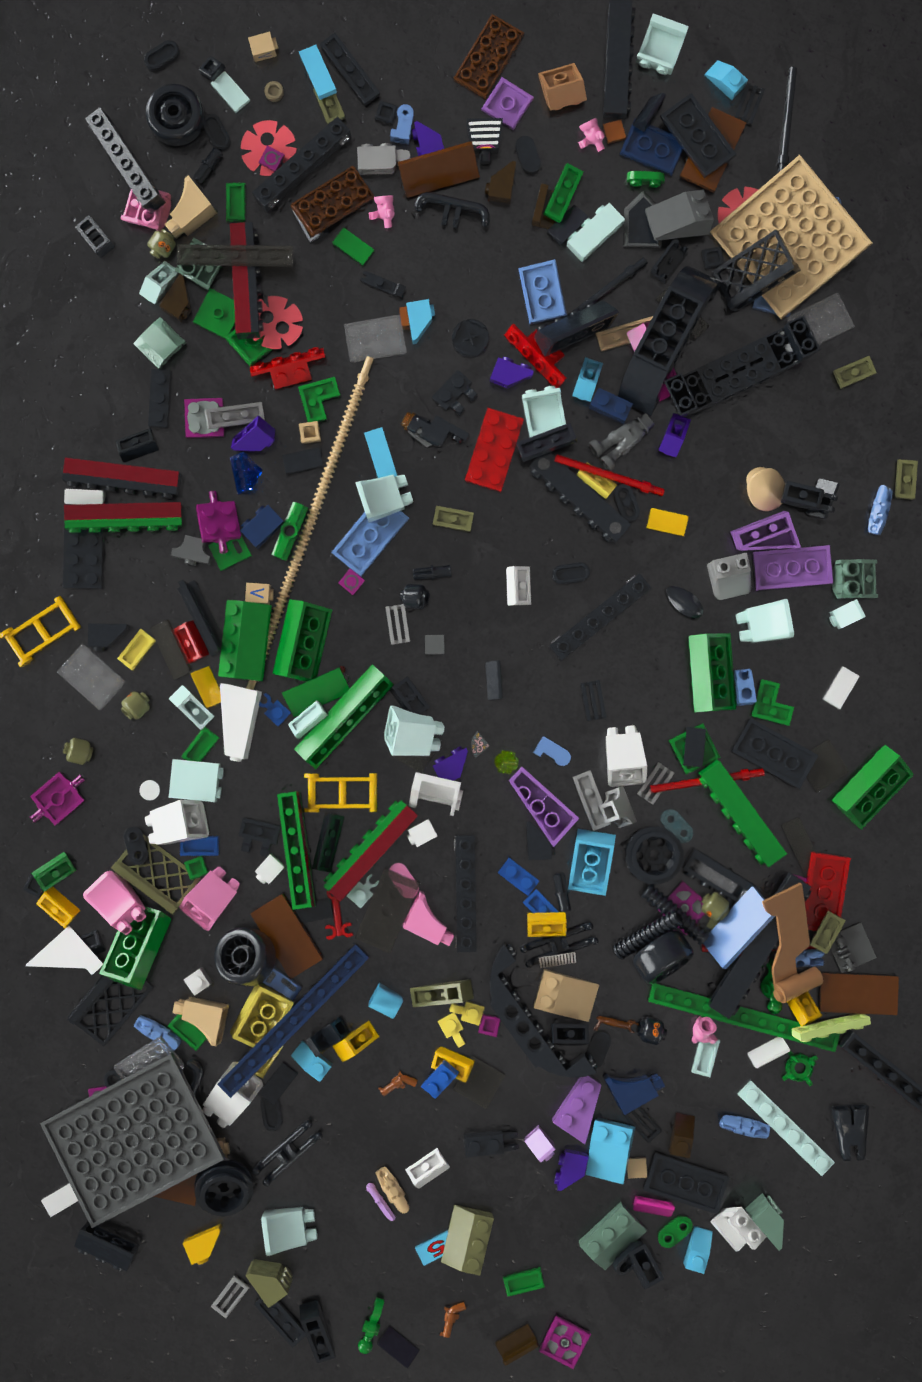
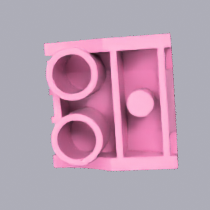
M131 190L121 220L161 231L167 222L171 209V195L158 190L166 203L150 214Z

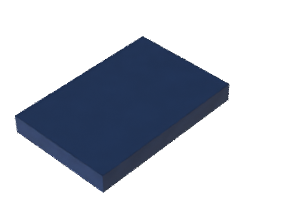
M632 123L620 155L672 177L683 148L675 137L667 131L649 125L647 130L643 132L634 127Z

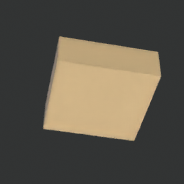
M646 1157L629 1158L627 1166L628 1179L647 1178Z

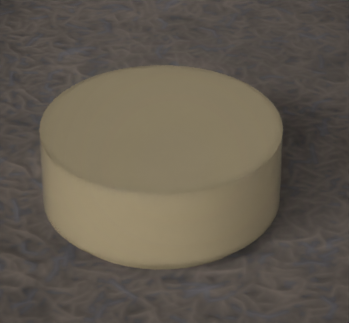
M271 81L265 86V96L269 101L277 102L282 99L284 90L279 82Z

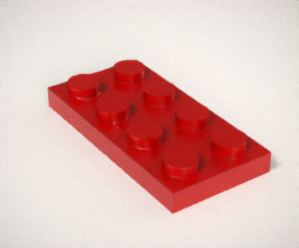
M487 408L465 478L466 482L498 492L502 491L524 421L523 418Z
M811 852L806 883L811 886L810 890L812 892L805 901L808 930L817 931L828 910L841 917L851 858Z

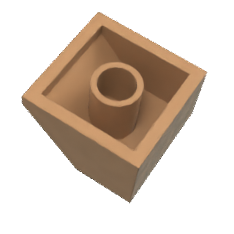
M575 63L538 73L544 97L550 111L560 110L568 105H577L587 100L584 80Z

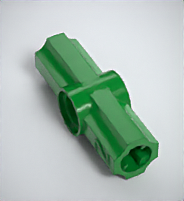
M296 502L292 503L271 555L285 561L288 560L295 540L299 536L300 528L309 509L308 507ZM294 527L295 533L292 536L285 535L286 528Z

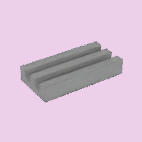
M403 604L387 606L386 614L391 645L410 642L405 606ZM398 609L402 611L406 639H402ZM390 610H394L398 640H394Z
M659 762L637 793L652 805L662 792H656L652 799L649 798L652 794L650 789L646 795L643 792L659 768L662 771L653 785H657L665 773H668L663 783H668L674 775V772Z
M235 1274L211 1307L227 1318L250 1288V1285L244 1283ZM236 1282L237 1285L235 1286V1288L232 1290V1292L229 1294L226 1300L222 1303V1305L218 1307L217 1304L224 1297V1295L227 1293V1291L230 1289L233 1283ZM240 1287H243L244 1289L240 1292V1294L237 1296V1298L234 1300V1302L231 1304L228 1310L224 1312L223 1309L234 1296V1294L237 1292V1290Z

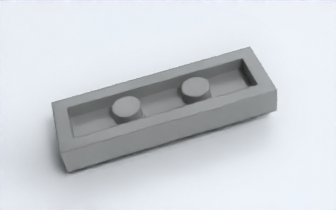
M262 402L204 410L208 429L249 424L258 415L265 420Z
M591 770L572 777L592 830L595 831L610 825V822L605 823L599 805L603 804Z

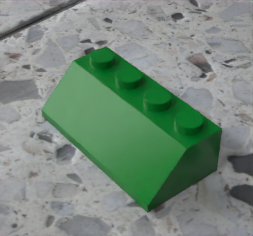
M289 599L272 674L304 682L317 677L332 609Z
M227 600L219 677L263 681L272 605Z
M716 633L689 636L694 712L736 710L731 634Z
M884 745L850 779L849 783L836 794L832 801L839 810L862 830L914 774L900 755Z
M145 907L146 909L144 910L146 918L141 922L133 920L130 923L132 931L128 935L117 931L99 972L102 976L138 990H142L171 922V918L163 912Z

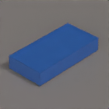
M208 836L207 838L180 842V856L219 855V836Z

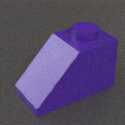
M673 413L658 451L676 458L685 439L691 419Z
M258 415L233 437L231 449L236 451H262L266 446L270 447L273 444L275 429Z

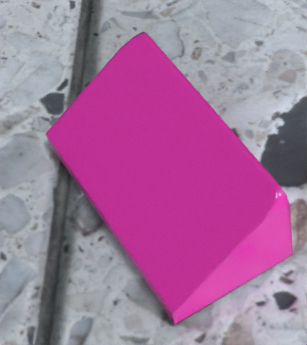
M635 1196L633 1210L671 1217L675 1206L672 1202Z

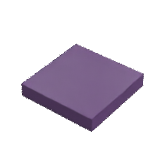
M501 77L481 108V111L492 118H503V125L514 130L534 97Z

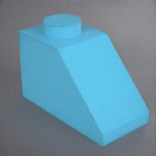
M718 60L705 73V76L731 100L745 88L748 81L734 66Z
M429 299L406 303L413 344H417L432 323V316H435L434 305H430Z
M585 357L573 392L574 397L591 402L603 363Z
M303 1040L291 1055L304 1071L319 1082L333 1065L323 1055L315 1057L307 1043Z
M693 1226L683 1261L686 1269L702 1274L705 1273L710 1256L713 1231Z

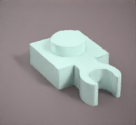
M372 874L367 877L364 885L359 881L347 895L359 908H362L374 893L370 889L376 887L379 883V880L375 884L369 882Z

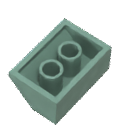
M762 1193L745 1209L753 1222L780 1251L783 1244L784 1220L781 1217L783 1212L770 1195L765 1197Z
M620 1202L579 1240V1245L595 1263L606 1270L631 1243L637 1241L645 1234L647 1229Z

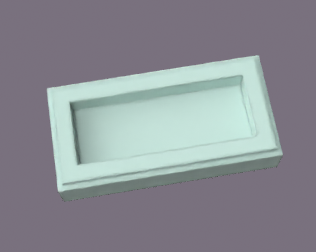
M226 71L219 75L214 82H211L212 87L235 113L250 102V99Z
M315 701L288 725L294 736L300 739L328 714L321 703Z
M720 1039L715 1044L710 1042L698 1043L691 1070L692 1073L711 1077Z

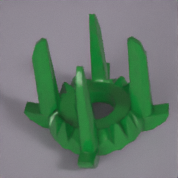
M790 1050L788 1052L790 1058L786 1062V1074L782 1079L784 1081L787 1079L797 1082L806 1081L809 1086L813 1085L810 1077L818 1057L814 1055L809 1058L804 1054H793ZM797 1063L805 1065L803 1073L795 1072V1065Z

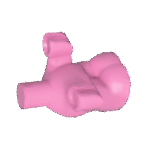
M596 118L579 126L586 138L578 142L581 149L589 144L595 145L598 152L605 149L602 143L605 136L598 126Z
M393 195L374 197L378 211L369 212V220L380 218L384 220L385 228H391V220L395 215Z
M699 1016L696 1019V1023L693 1026V1037L691 1038L693 1043L710 1042L715 1044L718 1040L713 1034L716 1032L717 1026L710 1017L702 1018Z

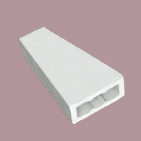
M221 683L225 755L231 756L230 760L241 762L242 759H248L262 691Z

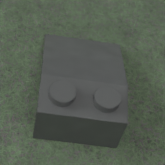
M704 190L683 192L645 209L655 241L709 235L714 221Z

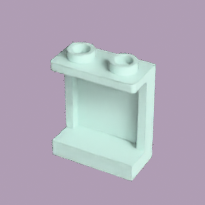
M653 14L637 55L636 63H639L643 68L650 67L656 69L662 75H671L689 26Z
M549 386L545 387L544 391L539 392L536 389L525 391L526 394L522 395L529 438L566 424L560 388Z
M173 759L169 798L217 802V798H221L222 788L219 787V779L223 778L224 769L218 763Z

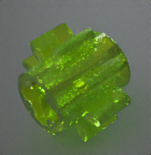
M502 750V754H498L495 758V766L499 768L498 772L511 774L518 767L519 762L518 758L515 757V752Z

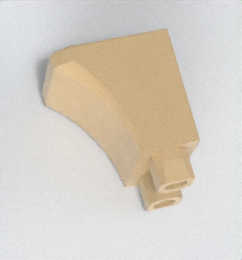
M189 175L185 178L181 199L170 213L173 218L165 223V226L176 239L183 233L187 236L217 214L211 203Z
M191 997L187 1000L179 999L175 1001L173 1013L182 1015L181 1020L197 1027L206 1036L211 1046H217L223 1038L229 1004Z

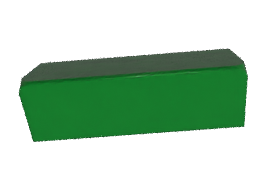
M65 852L33 871L32 875L43 892H45L77 870Z

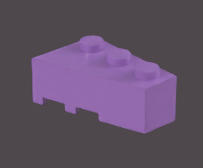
M782 511L730 531L736 549L741 551L801 548L791 517L787 511Z
M591 1075L579 1077L552 1118L554 1124L584 1144L589 1133L601 1089V1082Z

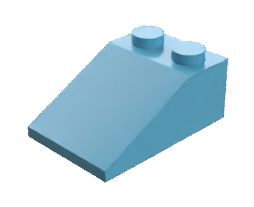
M583 829L577 830L568 890L606 896L616 835Z
M597 1118L594 1122L586 1175L624 1184L636 1127Z

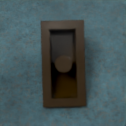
M516 161L510 162L491 176L490 183H486L485 194L488 195V201L511 204Z
M179 274L159 305L161 310L180 322L183 318L186 319L191 312L186 280L181 274Z
M675 1113L669 1145L671 1155L690 1158L694 1139L695 1116Z

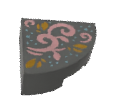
M478 731L471 741V751L475 758L490 746Z

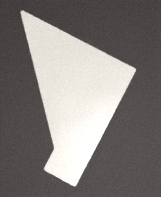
M70 926L64 929L26 964V966L86 968L91 975L103 965Z

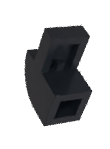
M338 1017L310 1036L305 1042L315 1057H317L351 1032L342 1018Z

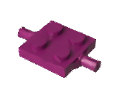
M210 491V502L196 505L202 543H219L220 553L223 554V552H228L227 541L241 538L235 502L218 501L217 491Z
M59 771L30 797L36 803L38 811L30 816L33 819L32 821L36 823L42 816H45L56 826L85 801L77 789L85 781L82 778L83 776L79 774L71 782Z

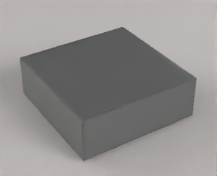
M425 635V655L444 654V635Z

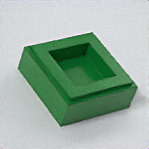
M202 856L184 862L190 881L209 873Z

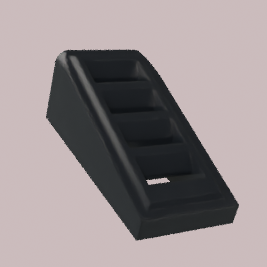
M90 215L75 226L100 258L115 247ZM90 224L93 225V226H91L88 230H86L85 232L83 231V230H84L85 228H87Z

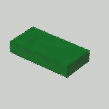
M226 183L227 222H246L245 183Z
M344 227L332 242L333 245L362 266L365 265L374 252L372 247Z
M204 726L181 757L187 761L202 762L220 737Z
M177 1014L168 1027L197 1051L207 1040L206 1036L191 1023L181 1020L182 1015Z
M540 1267L503 1276L507 1297L545 1288Z

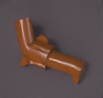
M399 1071L398 1075L391 1080V1083L384 1088L379 1087L378 1089L383 1096H386L396 1088H405V1083L415 1087L418 1080L403 1075Z
M464 1302L450 1308H444L446 1311L444 1321L446 1322L444 1331L440 1333V1336L450 1338L453 1323L459 1319V1314L457 1313L466 1310Z

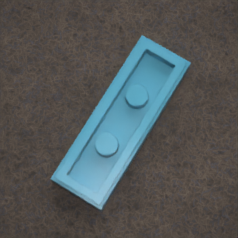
M317 45L299 51L319 100L337 93Z
M383 428L365 432L364 435L378 478L393 474L394 477L397 476Z

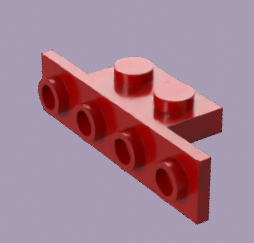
M512 324L504 336L550 384L559 388L567 378L559 371L555 364L565 355L559 350L544 357L534 339L538 330L536 329L526 337L515 324Z
M314 347L309 349L308 352H295L290 354L289 357H276L266 363L257 362L250 367L251 377L270 372L275 389L312 380L307 362L325 358L324 349Z

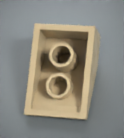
M543 969L533 1007L549 1013L589 1022L599 984Z

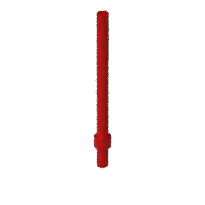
M558 454L555 457V462L638 488L644 493L650 492L663 496L665 489L651 485V482L645 480L641 482Z
M762 768L755 770L742 769L740 772L729 773L733 780L741 779V781L765 776ZM700 778L650 785L651 793L701 786L702 784L698 780Z

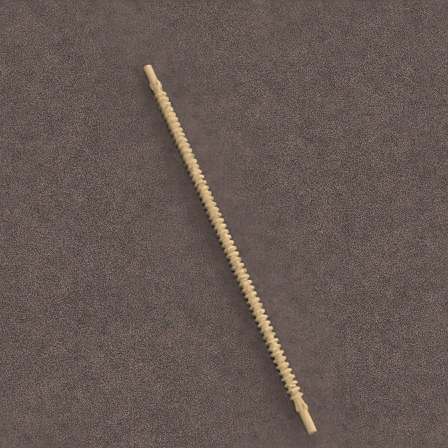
M366 357L362 371L358 373V382L354 385L355 390H352L353 395H350L352 399L348 400L350 403L346 406L348 410L344 411L346 415H343L342 426H339L340 431H337L338 436H335L337 440L333 442L335 446H332L333 451L329 452L331 456L328 457L329 462H326L327 467H324L325 472H322L323 478H320L322 481L318 483L320 487L316 488L318 491L314 494L316 498L312 499L314 503H311L310 514H307L308 519H305L306 524H303L305 528L301 530L303 532L302 535H299L301 539L297 540L299 544L295 546L297 550H294L295 555H292L291 566H288L289 571H286L287 576H284L286 579L285 582H282L284 586L280 587L282 591L279 592L280 596L277 597L278 602H275L276 607H273L274 613H271L272 618H270L267 651L271 649L269 645L273 644L271 640L275 638L273 634H276L275 629H278L279 618H282L281 613H284L283 608H286L284 605L288 602L286 598L290 597L288 593L292 592L290 588L293 587L292 582H295L294 577H297L296 572L299 571L298 566H301L300 561H303L302 556H305L303 553L307 550L305 546L309 545L307 541L310 540L309 536L312 535L311 530H314L313 525H316L315 519L317 520V514H320L318 511L322 509L320 505L324 504L322 500L326 498L324 494H327L328 483H331L330 478H333L332 473H335L334 468L337 467L335 464L339 462L337 458L341 457L339 453L342 452L341 448L344 447L343 442H346L345 437H348L347 431H350L351 421H354L352 417L356 416L354 413L358 410L356 406H359L358 401H361L362 390H365L364 385L369 380L368 374L374 360L372 357ZM249 680L246 688L254 690L257 681Z

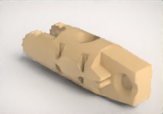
M385 1166L375 1173L383 1192L387 1195L391 1204L394 1203L400 1213H407L409 1211V1204H407L408 1202L404 1197L405 1192L400 1187L396 1177Z

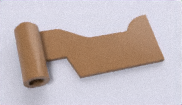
M801 883L762 901L765 911L772 916H776L779 947L771 971L774 986L773 994L775 999L781 1003H786L823 984L822 974L816 967H811L799 974L797 973L795 958L810 946L804 893Z

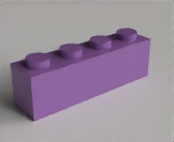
M522 766L508 780L554 847L579 818Z

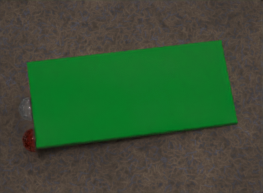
M340 666L337 669L282 692L293 717L299 716L315 701H319L321 705H324L342 697L350 689L347 684L350 677L344 675L345 667Z

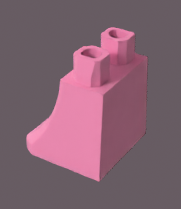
M217 867L213 871L210 870L184 897L179 906L184 914L206 931H209L236 895L240 885L233 878L228 883L224 882L222 878L226 872L221 867Z
M113 871L105 872L83 894L84 899L112 927L125 935L132 931L130 923L133 920L141 922L146 918L144 912L146 908L130 883Z
M419 891L403 922V928L436 945L442 942L450 946L454 933L446 930V924L441 922L431 911L425 893Z

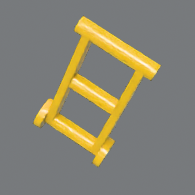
M61 596L54 599L56 603L16 629L10 627L0 633V638H6L20 659L18 663L20 667L30 663L33 660L32 655L72 629L78 631L81 628ZM59 607L70 625L51 637L39 619ZM33 624L45 642L25 654L14 638V635Z
M369 773V777L319 778V774H304V778H308V808H304V812H320V808H369V812H377V773ZM316 781H339V804H316ZM346 781H369V804H346Z

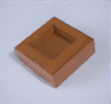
M622 120L603 124L607 144L626 140Z
M407 306L400 307L402 329L408 330L410 329Z

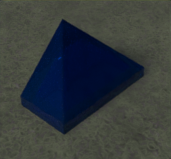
M245 452L230 457L237 494L252 490L263 470Z

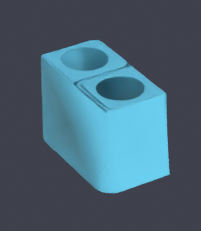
M379 982L369 1000L368 1007L394 1019L399 1007L403 1003V998Z

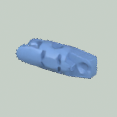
M886 485L879 487L873 502L868 525V532L870 534L881 535L887 521L893 491Z
M818 949L804 950L795 958L796 968L823 966L824 960L822 957L824 952Z
M142 1015L138 1017L134 1024V1027L146 1037L172 1050L177 1049L182 1042L181 1038L171 1032L170 1029Z
M724 1115L719 1122L721 1128L733 1131L736 1134L754 1138L767 1139L769 1137L770 1126L757 1120L741 1116Z

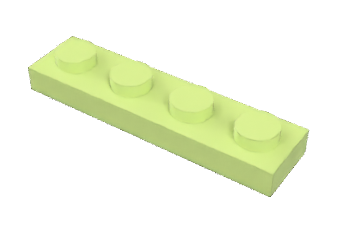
M855 1013L792 1028L791 1030L793 1037L801 1042H809L812 1038H826L829 1034L846 1033V1030L863 1029L864 1026L870 1025L871 1021L869 1016Z

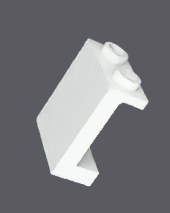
M416 772L408 807L416 808L419 798L450 805L452 807L450 815L454 816L455 810L459 811L463 790H460L461 782Z
M742 1207L723 1208L711 1220L712 1225L735 1251H739L746 1243L752 1250H755L767 1237Z

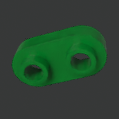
M630 171L627 173V182L634 187L649 184L650 187L656 188L665 183V174L661 172Z
M678 1215L658 1232L660 1245L665 1248H671L685 1238L693 1228L690 1218L686 1215ZM685 1223L686 1228L680 1229V1224ZM665 1236H671V1240L665 1241Z

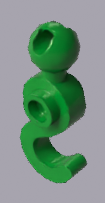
M770 958L766 965L769 973L761 983V990L770 1000L767 1004L769 1012L778 1014L782 1010V1003L777 1001L773 994L774 986L771 968L774 960Z
M379 1297L375 1299V1307L369 1321L365 1320L362 1328L365 1336L358 1343V1349L362 1354L371 1352L373 1348L371 1339L374 1335H378L380 1324L377 1322L383 1309L384 1299Z

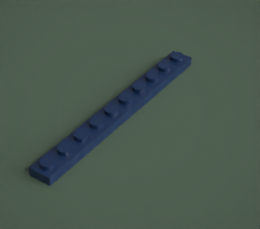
M355 944L217 1085L231 1098L369 957Z

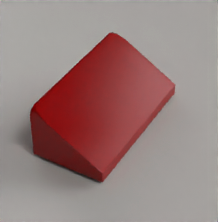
M193 620L173 629L188 664L209 655L208 649Z

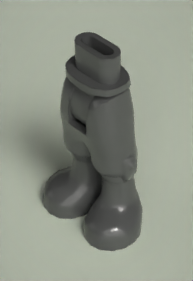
M645 413L640 418L637 416L634 420L624 424L617 430L611 431L607 439L601 442L592 440L588 445L596 458L603 455L611 446L617 445L614 450L599 459L607 471H612L615 468V461L620 456L629 453L645 434L649 433V429L654 426V423Z

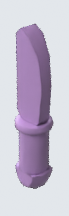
M368 1183L366 1186L367 1192L369 1191L383 1214L390 1221H394L395 1215L383 1200L375 1185Z

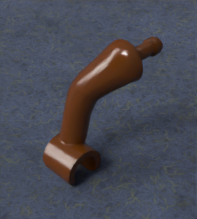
M597 1016L596 1019L599 1021L593 1030L597 1032L600 1025L604 1023L609 1026L628 1029L631 1033H635L631 1026L633 1024L639 1026V1024L635 1020L624 1022L605 1016Z

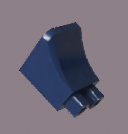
M657 1073L650 1077L644 1074L634 1078H618L608 1074L602 1076L624 1115L659 1096L657 1091L666 1087Z

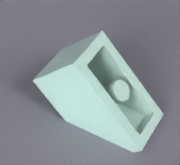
M164 261L145 277L139 294L156 304L166 295L179 276V273L174 272L175 267Z
M857 599L829 612L831 624L838 629L866 617Z
M183 685L169 698L200 730L214 717Z

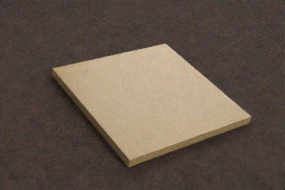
M801 155L797 156L710 231L731 259L775 229L779 231L794 262L798 264L801 270L762 295L781 320L873 244ZM776 237L769 240L767 248L776 250L778 244ZM755 249L752 258L760 260L763 249ZM767 250L764 261L772 263L775 252ZM779 253L776 264L783 265L788 261L785 254ZM741 258L738 260L737 266L740 270L744 271L746 259ZM751 261L748 272L756 274L759 262ZM763 264L760 275L766 276L769 274L771 265ZM747 274L746 277L753 284L755 276Z

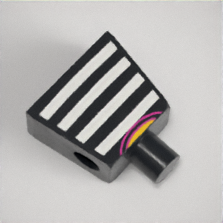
M503 118L466 119L469 142L472 141L474 153L479 154L480 164H490L491 154H498Z

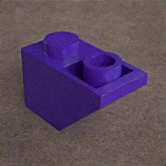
M418 121L414 122V129H411L414 141L418 140L419 147H416L418 156L444 149L439 133Z
M498 357L490 377V382L508 389L531 379L534 371L526 364L521 363V365H517L508 357Z
M461 746L451 751L452 756L448 758L442 756L434 761L435 765H433V768L439 778L454 781L461 777L468 753L467 748L462 749Z
M566 1148L564 1154L560 1153L558 1165H561L560 1173L556 1172L554 1184H557V1190L562 1191L585 1176L588 1162L587 1153Z

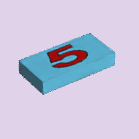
M448 1230L415 1247L423 1265L443 1256Z

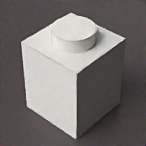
M429 819L409 829L410 834L407 835L411 845L416 844L417 847L438 836Z
M270 854L255 870L258 874L256 878L263 884L266 882L271 884L286 866L273 854Z
M203 967L184 979L194 996L213 983Z

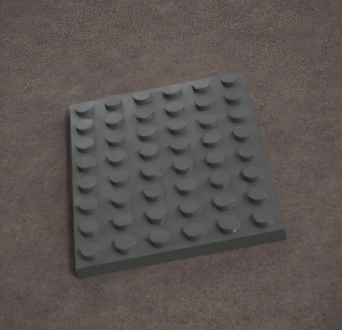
M174 1053L40 1123L91 1228L226 1159Z

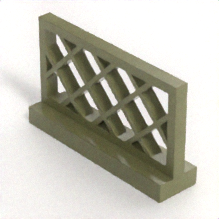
M143 834L144 840L148 845L147 851L150 864L125 865L122 861L128 856L126 849L111 869L170 914L174 915L184 897L197 885L201 877L195 879L191 885L183 886L181 875L188 874L185 865L160 846L150 844L149 838ZM136 852V853H135V858L138 859L137 854H142V853H141V852ZM151 852H161L163 854V862L152 863ZM165 856L169 858L171 861H166ZM164 864L165 875L154 877L153 866ZM166 864H177L179 873L167 875ZM150 866L152 877H141L139 868ZM179 876L181 887L169 888L168 877ZM166 878L167 889H157L154 879ZM181 889L182 897L176 903L170 898V891Z

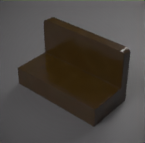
M541 183L532 225L550 229L556 221L543 215V212L553 190L548 189L549 185Z
M529 1324L495 1342V1346L502 1356L505 1366L539 1347L538 1339Z

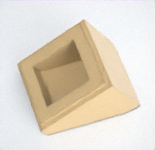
M318 421L299 424L302 444L321 442Z

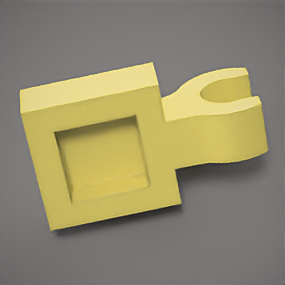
M466 1001L464 1006L455 1003L451 1004L449 1010L456 1014H462L461 1021L479 1026L485 1007Z
M451 1013L437 1021L446 1038L452 1036L458 1048L465 1045V1041L459 1032L464 1028L456 1013Z

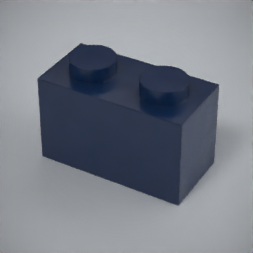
M598 387L589 409L624 424L633 403Z
M264 505L255 512L256 516L252 520L249 518L241 525L242 529L240 531L257 549L284 524V521L269 505L266 507Z

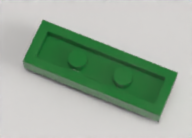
M569 163L565 165L543 215L558 223L562 221L584 171Z

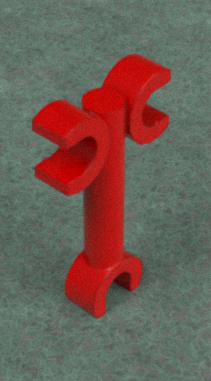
M327 890V896L332 901L335 926H325V929L333 930V934L326 936V939L331 940L336 936L342 935L345 937L353 936V933L345 931V928L352 926V923L347 922L342 926L339 900Z

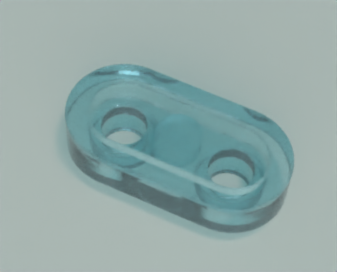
M668 809L661 814L660 820L662 825L671 831L681 843L689 842L692 839L693 829L677 811ZM670 815L674 817L672 823H669L667 820ZM681 830L687 831L685 837L680 835Z

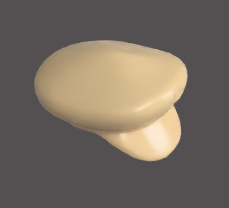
M757 467L751 470L746 479L747 492L751 503L762 511H772L780 507L785 486L780 473L775 469Z

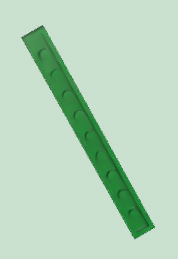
M658 983L652 984L648 1002L836 1052L840 1034L833 1033L829 1034L826 1038L816 1037L812 1038L809 1042H801L792 1036L791 1030L792 1028L800 1027L798 1021L740 1006L735 1016L731 1015L728 1019L709 1007L710 997Z

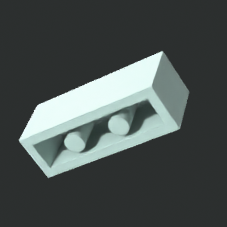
M610 203L606 206H600L592 219L588 218L581 225L583 228L578 232L575 231L567 238L569 240L567 247L581 262H584L624 224V217Z

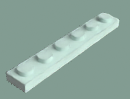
M751 1080L739 1091L738 1095L821 1176L835 1163Z

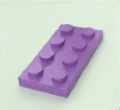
M830 545L752 553L756 591L833 584Z

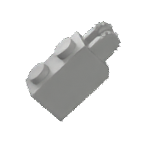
M383 143L380 146L363 144L362 147H357L358 172L360 175L393 174L397 170L398 162L410 159V152L408 150H396V146H392L390 143Z

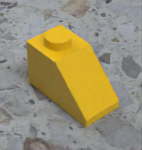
M367 1021L332 1047L341 1061L344 1062L357 1055L375 1041L379 1035L370 1021Z
M221 1224L184 1240L183 1246L191 1265L195 1263L201 1265L209 1260L208 1258L222 1229Z

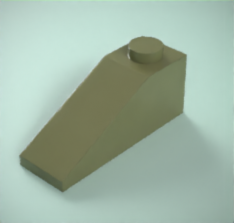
M471 979L410 988L413 1007L463 1003L474 999Z

